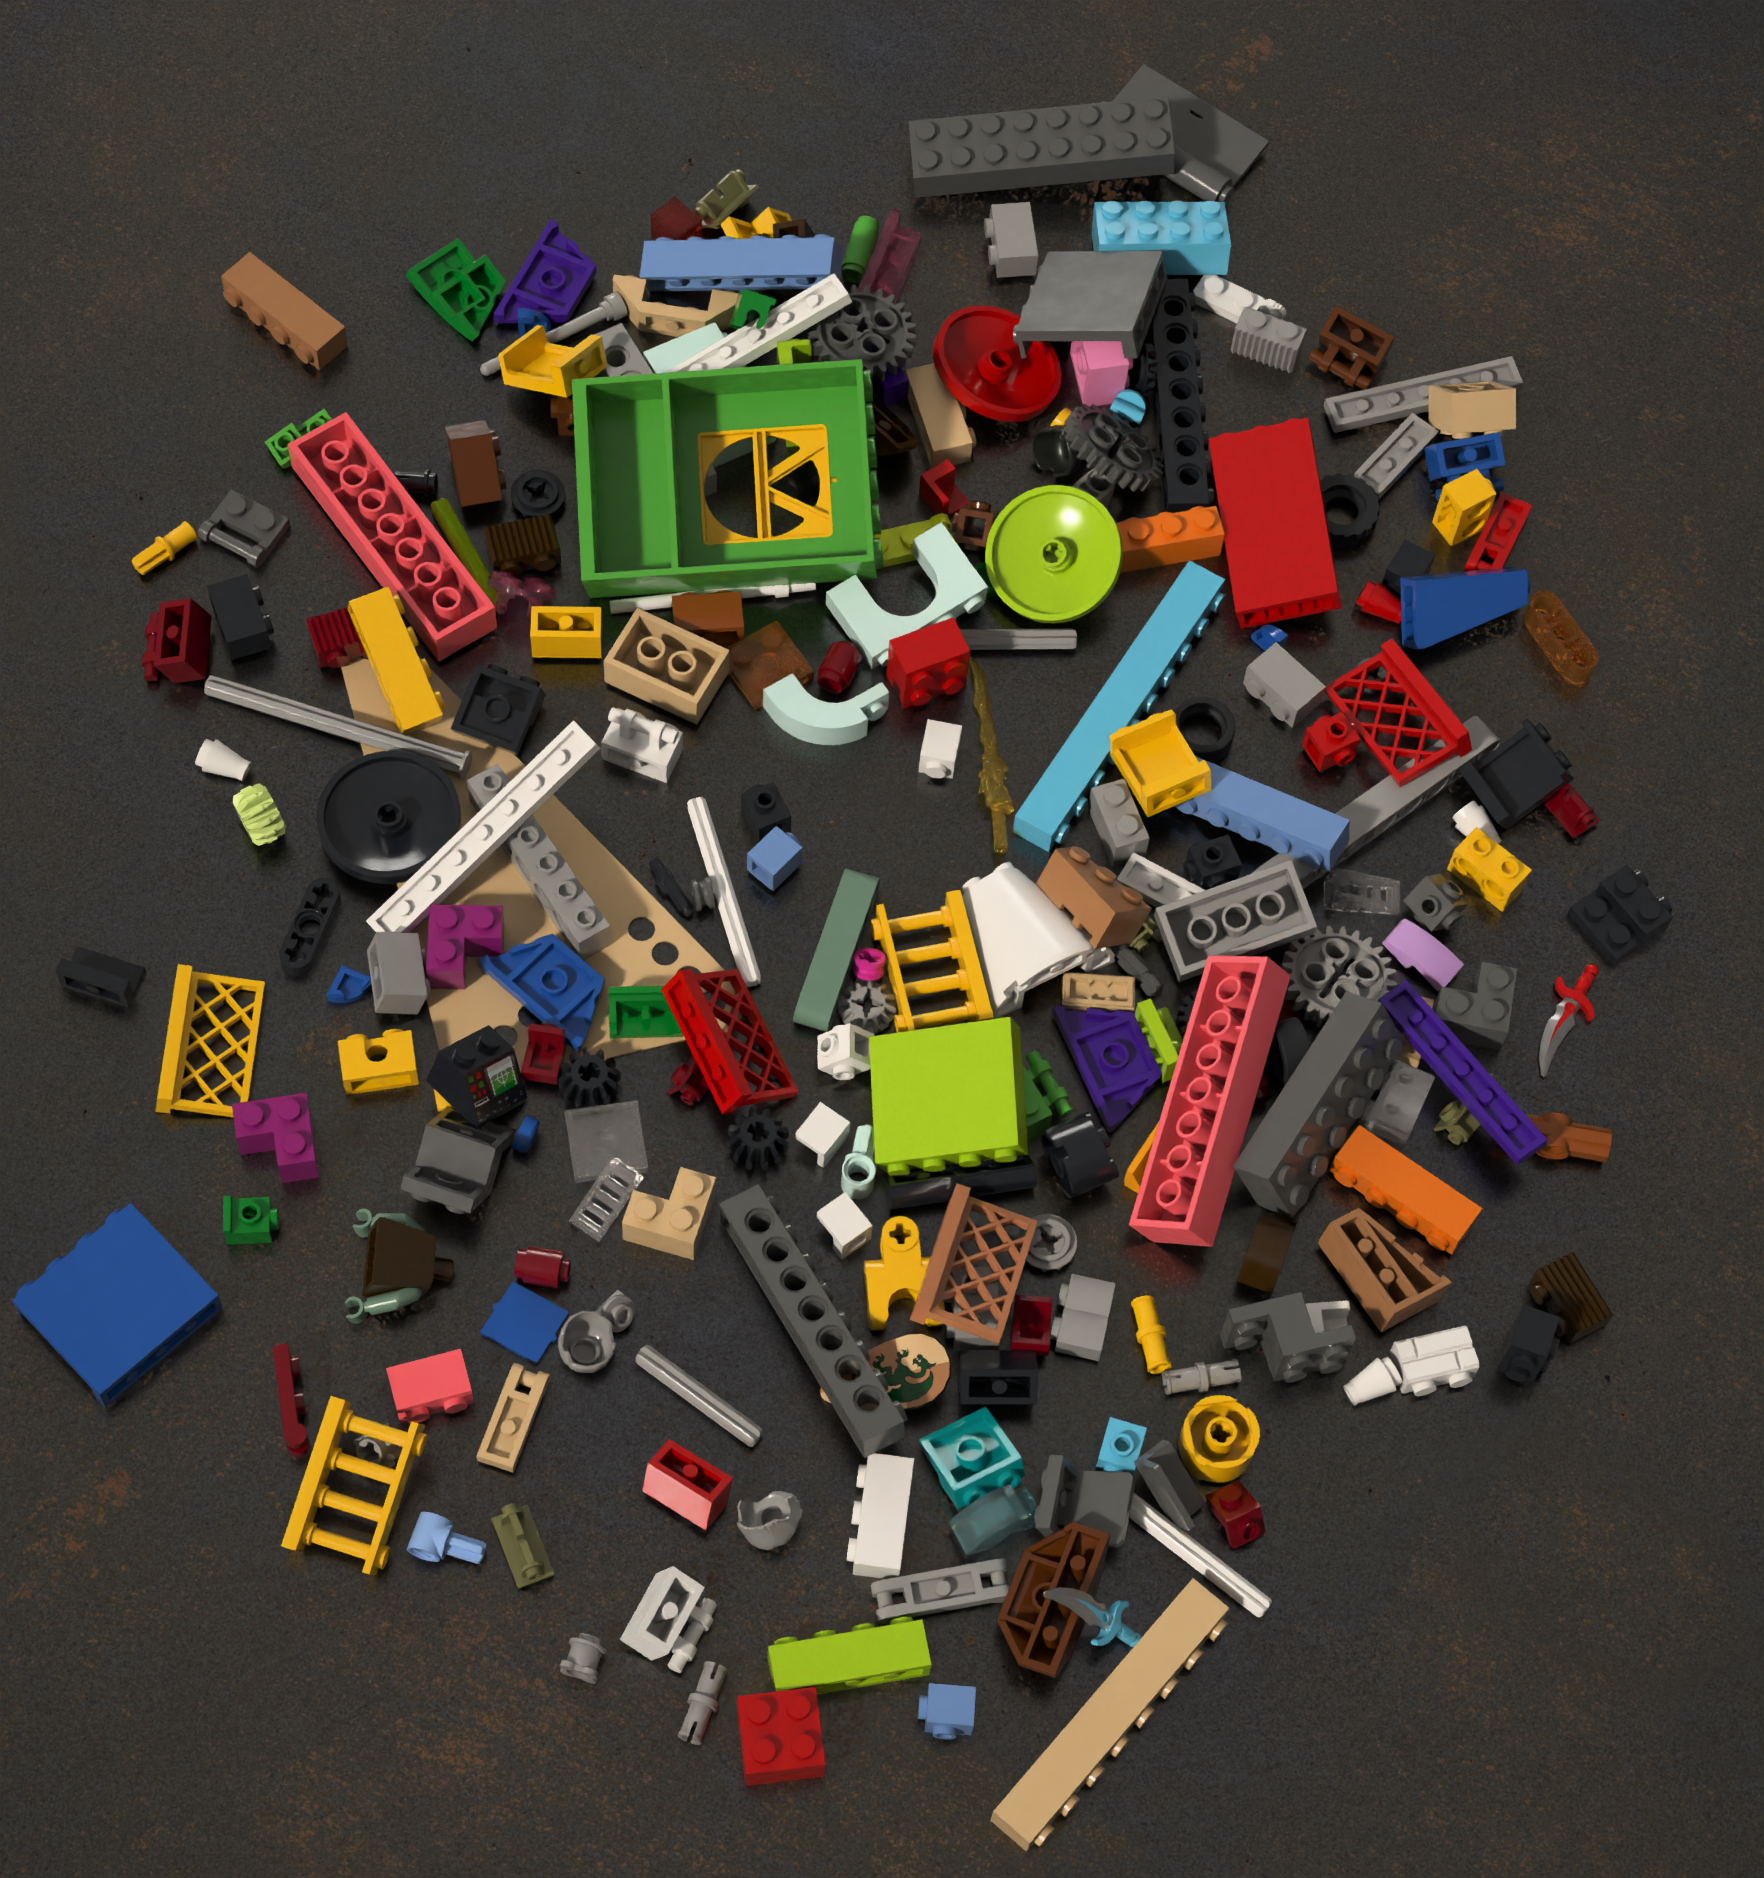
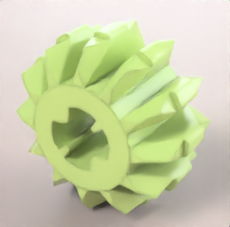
M261 784L248 786L233 796L232 803L254 844L258 846L266 843L270 844L285 834L286 826L265 786Z

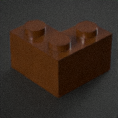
M485 420L446 426L450 460L454 468L461 506L502 500L501 490L507 489L504 470L497 469L495 456H501V449L495 429H489Z

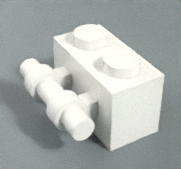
M612 707L608 716V720L611 723L601 742L602 759L667 783L683 751V732L669 723L646 719L639 712Z
M672 1566L655 1574L620 1640L651 1661L668 1655L671 1650L673 1656L668 1663V1667L675 1672L681 1673L686 1662L693 1660L697 1652L695 1646L703 1631H708L714 1620L711 1616L717 1604L709 1598H704L700 1606L697 1607L695 1604L705 1587ZM688 1620L690 1624L683 1637H681L679 1634Z

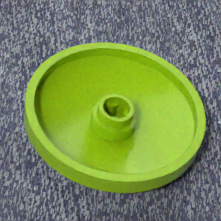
M1064 485L1037 487L1013 499L995 519L987 538L985 550L987 573L998 596L1021 616L1043 623L1072 621L1096 609L1113 590L1120 575L1123 562L1121 534L1110 512L1089 493Z

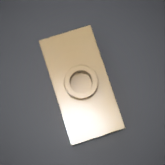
M1073 972L1063 973L1061 1006H1065V1010L1087 1011V1008L1102 1009L1105 1012L1117 1010L1134 1013L1135 977Z

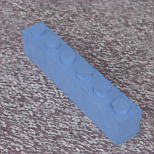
M825 234L815 235L814 238H800L795 235H785L782 238H767L756 235L750 239L722 236L719 239L710 240L700 237H689L687 240H673L660 237L656 241H644L639 277L647 279L649 291L808 289L835 273L840 281L843 250L834 237Z
M1196 757L1199 762L1203 760L1201 758ZM1208 761L1206 763L1211 769L1212 790L1174 806L1185 814L1198 816L1216 827H1224L1240 834L1247 840H1255L1271 847L1278 853L1291 855L1303 860L1311 867H1319L1329 872L1349 842V819Z

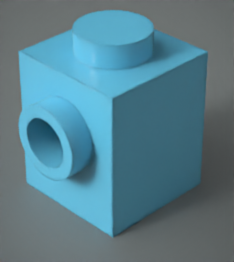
M1110 1417L1095 1471L1129 1472L1133 1476L1136 1469L1134 1461L1139 1458L1147 1428Z

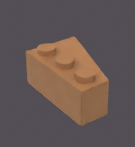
M1077 846L1055 849L1036 885L1059 910H1064L1066 907L1072 913L1074 918L1071 923L1077 929L1081 930L1084 926L1092 935L1089 943L1095 949L1132 943L1152 909L1142 901V895L1138 891L1119 883L1116 880L1117 876L1111 870L1096 865L1090 860V854L1084 849Z
M1357 1208L1330 1222L1317 1243L1379 1331L1383 1332L1439 1302L1452 1281L1444 1275L1441 1278L1422 1263L1424 1261L1422 1257L1417 1253L1411 1255L1394 1241L1396 1237L1363 1210Z

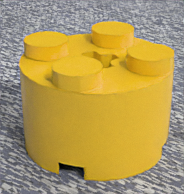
M1225 1395L1206 1397L1200 1400L1185 1418L1178 1441L1180 1457L1190 1474L1198 1480L1214 1483L1231 1481L1245 1473L1253 1459L1260 1438L1259 1424L1254 1413L1248 1407L1246 1409L1238 1403L1237 1399ZM1214 1435L1218 1436V1439L1224 1443L1218 1442L1217 1439H1213L1212 1437Z

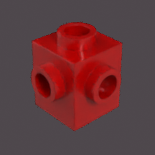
M1343 712L1332 717L1325 715L1315 721L1313 726L1306 728L1302 746L1318 771L1322 772L1334 765H1346L1355 758L1360 742V732L1355 723L1349 722Z

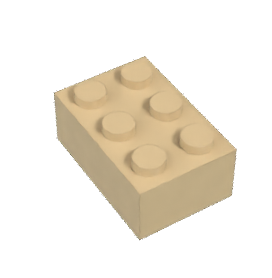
M636 608L604 659V681L697 725L729 673L730 650Z

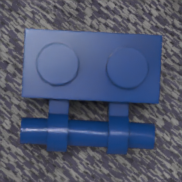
M1500 432L1437 443L1424 448L1430 481L1447 478L1449 483L1459 478L1460 475H1465L1478 469L1484 478L1492 482L1495 492L1504 490L1502 478L1491 479L1489 470L1506 465ZM1443 488L1436 489L1437 502L1439 501Z

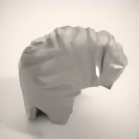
M773 1491L759 1502L739 1501L737 1506L739 1519L737 1526L751 1545L759 1549L770 1550L785 1545L796 1532L803 1510L800 1508V1502L794 1494L784 1491Z

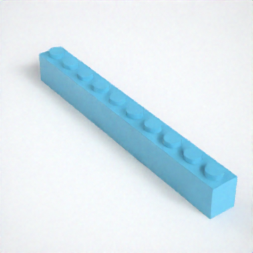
M1190 560L1188 561L1015 815L1013 833L1047 852L1052 849L1056 842L1061 844L1064 841L1071 827L1068 823L1073 816L1079 817L1088 803L1086 797L1091 788L1100 786L1106 776L1104 770L1109 763L1115 764L1110 756L1109 736L1122 727H1130L1141 722L1138 719L1143 712L1149 714L1158 699L1156 693L1161 686L1166 688L1175 673L1174 666L1178 661L1183 663L1191 651L1192 644L1190 642L1194 636L1198 638L1202 636L1209 623L1207 617L1211 611L1217 613L1226 597L1222 593L1225 579Z

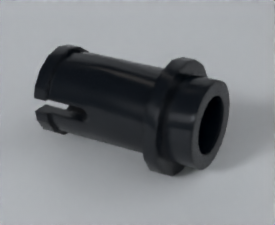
M425 470V473L395 471V477L408 493H424L425 497H430L431 494H436L438 491L437 473H431V470Z

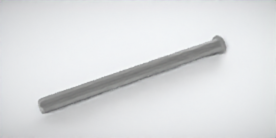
M214 675L209 676L204 685V693L208 696L381 750L413 753L430 760L442 769L458 773L459 777L463 779L468 774L471 766V751L462 753Z

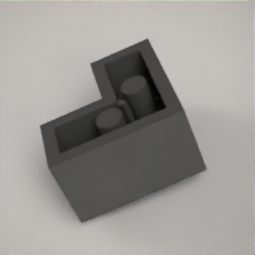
M1481 962L1474 979L1472 992L1441 986L1433 1011L1462 1043L1500 1051L1509 1031L1517 968Z

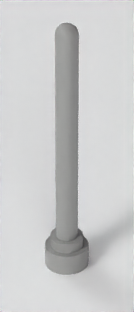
M617 291L603 298L604 301L599 303L600 307L547 332L548 342L555 344L604 319L607 321L612 319L617 321L627 316L628 311L622 297ZM498 356L483 363L480 367L481 373L485 376L501 370Z

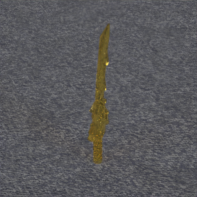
M970 656V669L975 688L974 706L979 711L981 722L979 738L984 744L985 753L981 756L983 768L978 775L981 779L978 794H985L986 806H990L992 810L994 851L996 853H1005L1008 851L1006 814L1011 815L1015 811L1012 805L1013 800L1008 794L1009 790L1003 786V780L1006 779L1004 772L1008 770V766L998 756L985 671Z

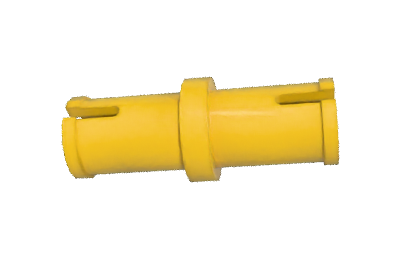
M1150 1295L1137 1297L1131 1301V1306L1134 1310L1138 1326L1136 1338L1137 1342L1143 1346L1147 1370L1151 1374H1159L1164 1370L1168 1371L1172 1365L1169 1361L1164 1341L1167 1334L1165 1327L1160 1325L1155 1298Z

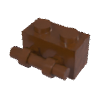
M1336 305L1319 334V344L1327 347V351L1323 353L1313 348L1308 360L1319 365V370L1325 373L1330 371L1345 379V384L1351 387L1356 385L1365 390L1369 387L1372 379L1361 374L1363 368L1375 374L1378 373L1393 347L1394 336ZM1337 354L1353 361L1352 367L1350 368L1335 359Z

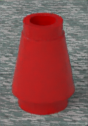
M1368 580L1355 604L1362 607V612L1399 624L1401 621V600L1380 582L1377 581L1375 584Z

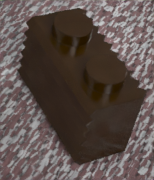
M551 514L540 515L539 517L534 516L531 519L527 518L525 520L520 519L519 521L514 520L511 523H500L498 526L493 525L484 528L486 548L494 577L513 578L520 575L522 571L532 569L547 571L556 564H561V550Z
M1574 1252L1535 1271L1530 1281V1290L1535 1301L1539 1305L1546 1306L1550 1314L1560 1317L1555 1333L1560 1337H1565L1568 1344L1606 1326L1613 1316V1313Z

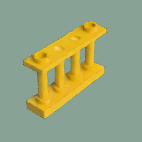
M961 890L946 892L945 906H941L939 911L887 920L884 904L876 905L875 919L870 920L873 939L874 941L880 940L882 951L886 957L885 963L898 1015H894L897 1033L968 1020L969 1023L994 1019ZM942 924L944 928H950L952 938H948V942L895 952L891 936L893 933ZM951 956L952 959H958L960 969L956 971V974L903 984L900 965ZM959 988L960 991L966 990L968 1002H965V1006L911 1015L908 997Z
M330 1396L281 1546L294 1551H303L305 1545L310 1546L311 1543H315L365 1559L362 1572L376 1575L378 1568L384 1569L389 1558L390 1547L386 1546L415 1455L421 1456L427 1441V1434L423 1433L425 1425L411 1421L408 1432L355 1416L354 1411L350 1410L352 1402ZM350 1430L403 1447L396 1469L342 1453V1448L338 1447L342 1432L348 1433ZM336 1468H340L390 1484L384 1506L381 1507L329 1490L330 1486L325 1484L330 1470L335 1471ZM326 1505L378 1522L371 1545L317 1528V1523L313 1522L317 1508H323Z

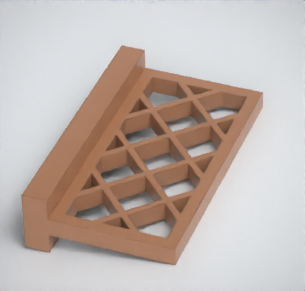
M957 1183L948 1203L910 1320L924 1325L926 1319L929 1318L999 1344L1038 1221L968 1196L971 1188ZM970 1211L985 1215L990 1224L976 1228L969 1217ZM1013 1225L1026 1230L1025 1236L1012 1241L1004 1227ZM995 1231L1003 1244L989 1249L982 1235ZM973 1239L981 1252L967 1257L960 1243ZM1009 1252L1016 1265L1002 1270L994 1256ZM986 1260L994 1273L980 1278L972 1264ZM964 1268L971 1282L957 1286L950 1272ZM999 1281L1006 1291V1295L993 1299L985 1285ZM977 1289L985 1303L970 1307L963 1293ZM954 1297L962 1311L953 1314L939 1309L941 1301ZM990 1310L997 1321L996 1328L981 1324L976 1315Z

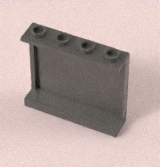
M1163 251L1048 252L1043 265L1038 267V277L1035 284H1032L1030 287V297L1027 304L1022 306L1020 321L1013 329V340L1016 345H1019L1021 358L1027 357L1033 341H1121L1124 358H1138L1167 280Z

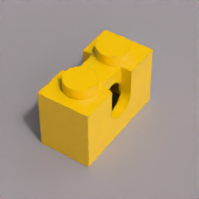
M390 1029L385 1031L380 1038L368 1039L364 1034H354L345 1040H338L342 1078L346 1095L419 1085L411 1030ZM375 1054L386 1056L385 1059L379 1062L369 1060Z

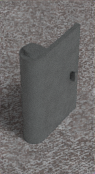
M1143 64L1113 101L1168 96L1175 162L1174 173L1162 175L1204 201L1225 202L1226 204L1232 197L1236 184L1269 145V140Z

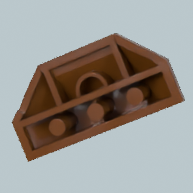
M1072 1522L1065 1526L1063 1530L1047 1536L1024 1550L997 1618V1622L1019 1666L1056 1678L1071 1658L1085 1621L1068 1607L1054 1600L1044 1598L1043 1593L1059 1587L1073 1588L1091 1595L1094 1599L1102 1576L1110 1540L1109 1533Z

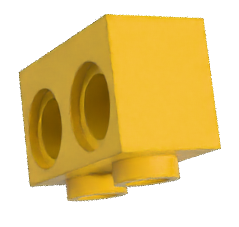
M1475 469L1443 486L1432 523L1451 547L1483 530L1496 497L1492 482L1484 478L1478 469Z
M1477 827L1454 850L1447 870L1501 912L1524 890L1532 869Z

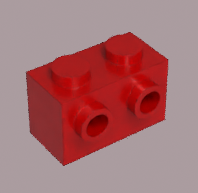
M669 1439L648 1462L642 1491L694 1524L707 1530L726 1508L733 1478Z

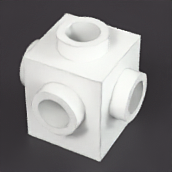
M848 1023L846 1025H837L831 1031L818 1035V1069L833 1075V1078L837 1080H850L856 1074L869 1070V1037L874 1036V1034Z

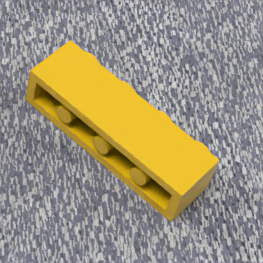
M388 586L349 601L348 612L399 732L408 735L441 722L443 717L442 711L446 710L443 698L438 690L433 692L428 681V679L432 678L429 665L425 658L419 660L414 648L418 646V640L411 626L405 627L401 617L402 614H405L398 594L392 596Z

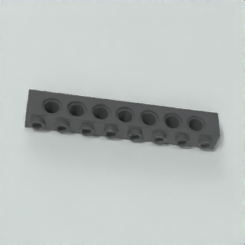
M759 1184L719 1203L722 1224L863 1457L866 1458L904 1438V1422L907 1421V1416L898 1400L892 1402L886 1392L889 1390L888 1384L880 1370L873 1371L868 1363L870 1356L861 1340L855 1342L849 1331L852 1330L846 1314L842 1310L837 1312L831 1303L834 1300L828 1285L825 1281L818 1282L813 1273L816 1270L811 1257L806 1251L803 1253L799 1251L796 1246L798 1242L796 1234L788 1222L783 1224L778 1216L780 1210L774 1197L771 1194L765 1195ZM757 1227L768 1228V1230L760 1233L753 1231ZM778 1255L786 1257L784 1260L779 1262L770 1260L772 1257ZM792 1285H802L804 1287L798 1291L788 1289ZM811 1314H819L822 1316L820 1319L814 1321L806 1319V1317ZM831 1343H835L841 1346L836 1350H827L824 1348L826 1345ZM848 1373H854L859 1376L852 1381L842 1378ZM868 1403L878 1406L872 1411H865L860 1408Z

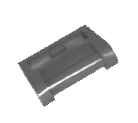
M231 489L211 517L201 524L197 536L206 542L213 541L246 558L247 563L258 568L290 527L289 518ZM223 526L258 545L251 546L220 529Z

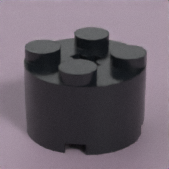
M1089 1112L1076 1115L1042 1131L1043 1135H1040L1047 1163L1050 1169H1055L1062 1178L1057 1183L1068 1198L1071 1199L1119 1177L1117 1165L1108 1156L1106 1148L1111 1146L1109 1137L1102 1126L1096 1128Z

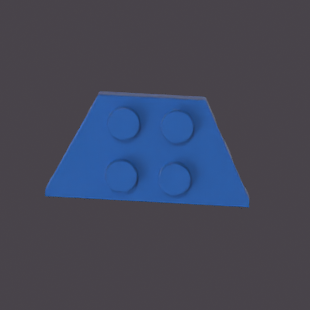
M554 934L537 938L530 944L522 943L510 947L507 953L492 958L485 955L478 960V967L539 1020L564 1029L566 1043L577 1053L583 1050L605 986V978Z

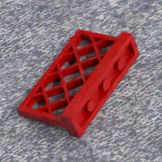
M1393 638L1381 644V653L1328 684L1325 688V694L1336 708L1344 713L1349 722L1355 723L1360 732V738L1397 785L1402 787L1456 753L1461 758L1472 751L1469 731ZM1379 666H1382L1387 672L1385 682L1367 680L1368 674ZM1345 687L1358 688L1355 700L1342 699L1337 692ZM1364 689L1382 690L1380 702L1362 701ZM1388 692L1404 693L1406 696L1404 705L1386 704ZM1359 709L1377 711L1375 722H1359L1357 719ZM1383 712L1401 714L1399 726L1381 724ZM1407 715L1422 716L1425 719L1423 729L1405 727ZM1378 733L1396 735L1393 747L1378 746L1376 743ZM1402 735L1420 737L1418 750L1399 748ZM1427 738L1442 740L1446 745L1437 752L1424 751ZM1397 756L1415 758L1414 766L1400 773L1395 767Z
M683 969L661 989L722 1114L733 1113L739 1106L793 1098L799 1093L738 969L694 974L692 969ZM730 981L736 996L721 988L722 982ZM701 987L711 993L709 1000L706 999ZM717 998L732 1007L730 1014L715 1004ZM738 1011L748 1017L751 1027L736 1018ZM716 1018L726 1024L724 1031L720 1028ZM732 1029L747 1037L745 1044L731 1036ZM753 1043L763 1048L766 1058L752 1050ZM731 1049L741 1055L739 1062L736 1060ZM748 1060L762 1068L761 1075L746 1067ZM769 1073L779 1080L782 1088H778L767 1080ZM747 1080L757 1086L755 1092L752 1093Z

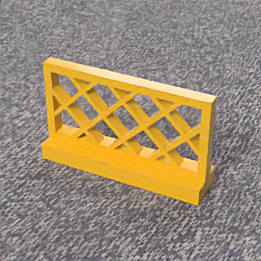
M178 964L156 1112L170 1114L171 1109L233 1117L232 1106L223 1105L216 1096L230 1086L241 1097L240 1103L248 1102L265 985L264 981L193 972L192 966ZM197 984L213 985L220 995L205 1004L196 993ZM240 989L255 991V1001L244 1009H241L231 997ZM226 1000L236 1014L221 1023L212 1013L211 1009ZM196 1003L199 1009L193 1012L194 1004ZM253 1011V1016H252V1021H251V1019L247 1016V1014H249L250 1012ZM205 1014L216 1028L200 1037L191 1027V1024L194 1020ZM241 1019L250 1029V1035L237 1043L227 1031V1028ZM221 1033L231 1047L216 1057L206 1045V1042ZM191 1036L195 1042L188 1046L189 1037ZM248 1044V1050L246 1054V1052L242 1048ZM200 1047L210 1059V1062L195 1071L186 1060V1057L189 1053ZM236 1052L246 1064L244 1069L232 1076L221 1062ZM216 1067L225 1077L226 1081L211 1090L200 1076ZM184 1070L189 1073V1076L183 1079ZM241 1078H243V1085H242V1087H241L240 1084L237 1082V1081L240 1080ZM193 1081L206 1094L197 1101L180 1099L182 1088Z

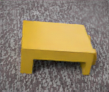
M541 325L535 326L498 355L505 385L566 398L572 394V379L593 378L608 367L602 336L591 334L572 348L549 343L545 327Z
M1172 709L1163 713L1153 714L1148 719L1130 727H1122L1109 736L1110 756L1147 817L1212 790L1211 769L1205 760L1199 762L1177 727L1176 714Z

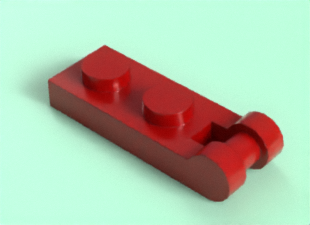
M1501 492L1470 554L1464 571L1503 568L1533 505ZM1484 554L1495 559L1493 564L1481 560L1482 555Z

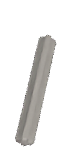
M1073 628L960 629L970 650L1074 649L1077 645V632Z
M645 1345L638 1352L636 1363L747 1446L753 1447L760 1440L763 1434L760 1426L650 1345Z

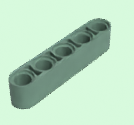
M848 868L844 870L801 990L793 1022L825 1032L830 1030L838 1008V1002L854 962L853 955L859 948L878 893L880 878Z

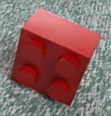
M950 618L889 640L886 675L903 709L912 705H924L931 698L942 694H954L966 686L970 649L955 619Z
M816 1687L737 1696V1716L745 1786L824 1777L825 1757Z

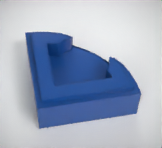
M517 308L519 337H522L537 325L544 326L546 333L552 330V323L544 314L532 309Z
M1268 624L1263 625L1251 635V639L1264 651L1275 642L1284 649L1288 637L1279 628Z
M342 965L326 995L327 1001L349 1003L364 997L372 990L371 977Z

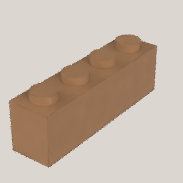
M251 252L221 275L224 289L223 295L228 303L233 307L239 306L243 309L253 323L267 328L277 342L282 345L286 343L304 363L308 364L310 362L318 370H321L348 346L344 325Z

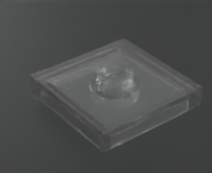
M638 1100L564 1111L575 1183L648 1173Z

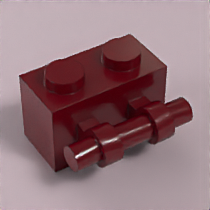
M192 598L161 602L159 613L150 614V622L145 627V638L148 640L147 652L142 656L145 680L157 681L159 671L174 683L206 679L212 616Z

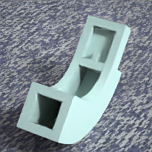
M792 673L763 689V707L779 727L800 740L819 745H841L867 736L868 720L875 721L888 710L890 692L881 682L850 700L839 703L824 702L811 696Z

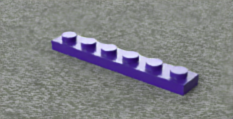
M1407 980L1378 999V1002L1384 1005L1399 1032L1516 1165H1519L1546 1146L1548 1139Z

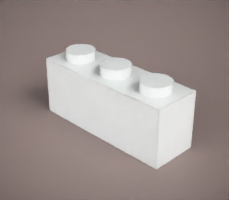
M873 1453L868 1456L867 1465L859 1464L856 1487L864 1488L862 1502L854 1501L851 1524L859 1525L857 1539L849 1538L846 1560L854 1562L852 1575L882 1579L899 1577L914 1458Z

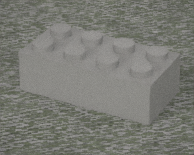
M1292 860L1156 908L1154 918L1179 982L1203 974L1208 956H1253L1312 935L1317 928Z

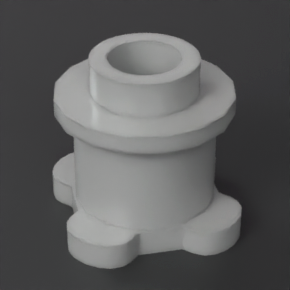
M580 1633L579 1638H570L569 1644L571 1649L567 1660H561L560 1672L564 1675L596 1684L598 1680L597 1666L601 1656H605L607 1653L606 1649L601 1646L602 1640L585 1633Z

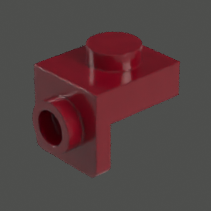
M542 1023L540 1025L529 1024L527 1031L529 1041L521 1069L522 1079L558 1085L561 1073L560 1067L567 1048L565 1030L549 1023Z
M1029 1295L1015 1296L1011 1350H1035L1036 1355H1049L1052 1298Z
M1239 1480L1205 1495L1208 1508L1226 1529L1228 1543L1233 1549L1265 1534L1261 1506Z

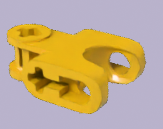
M896 1216L885 1223L882 1228L880 1241L881 1260L864 1261L868 1327L871 1331L884 1330L886 1328L889 1317L888 1308L896 1300L904 1298L916 1302L930 1257H921L918 1227L913 1220L907 1217ZM894 1236H901L902 1241H904V1244H898L897 1239L894 1238ZM944 1301L940 1302L939 1309L945 1310ZM929 1318L925 1321V1324L929 1327L942 1326L943 1324Z

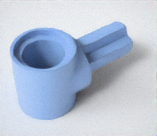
M421 1512L407 1546V1551L420 1559L431 1562H439L447 1554L480 1564L485 1555L486 1543L455 1533L453 1523L443 1516L431 1512Z

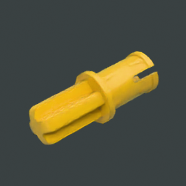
M184 521L164 537L157 536L154 544L133 557L132 564L138 573L146 575L167 559L172 561L175 558L174 554L193 541L195 542L198 537L189 523Z

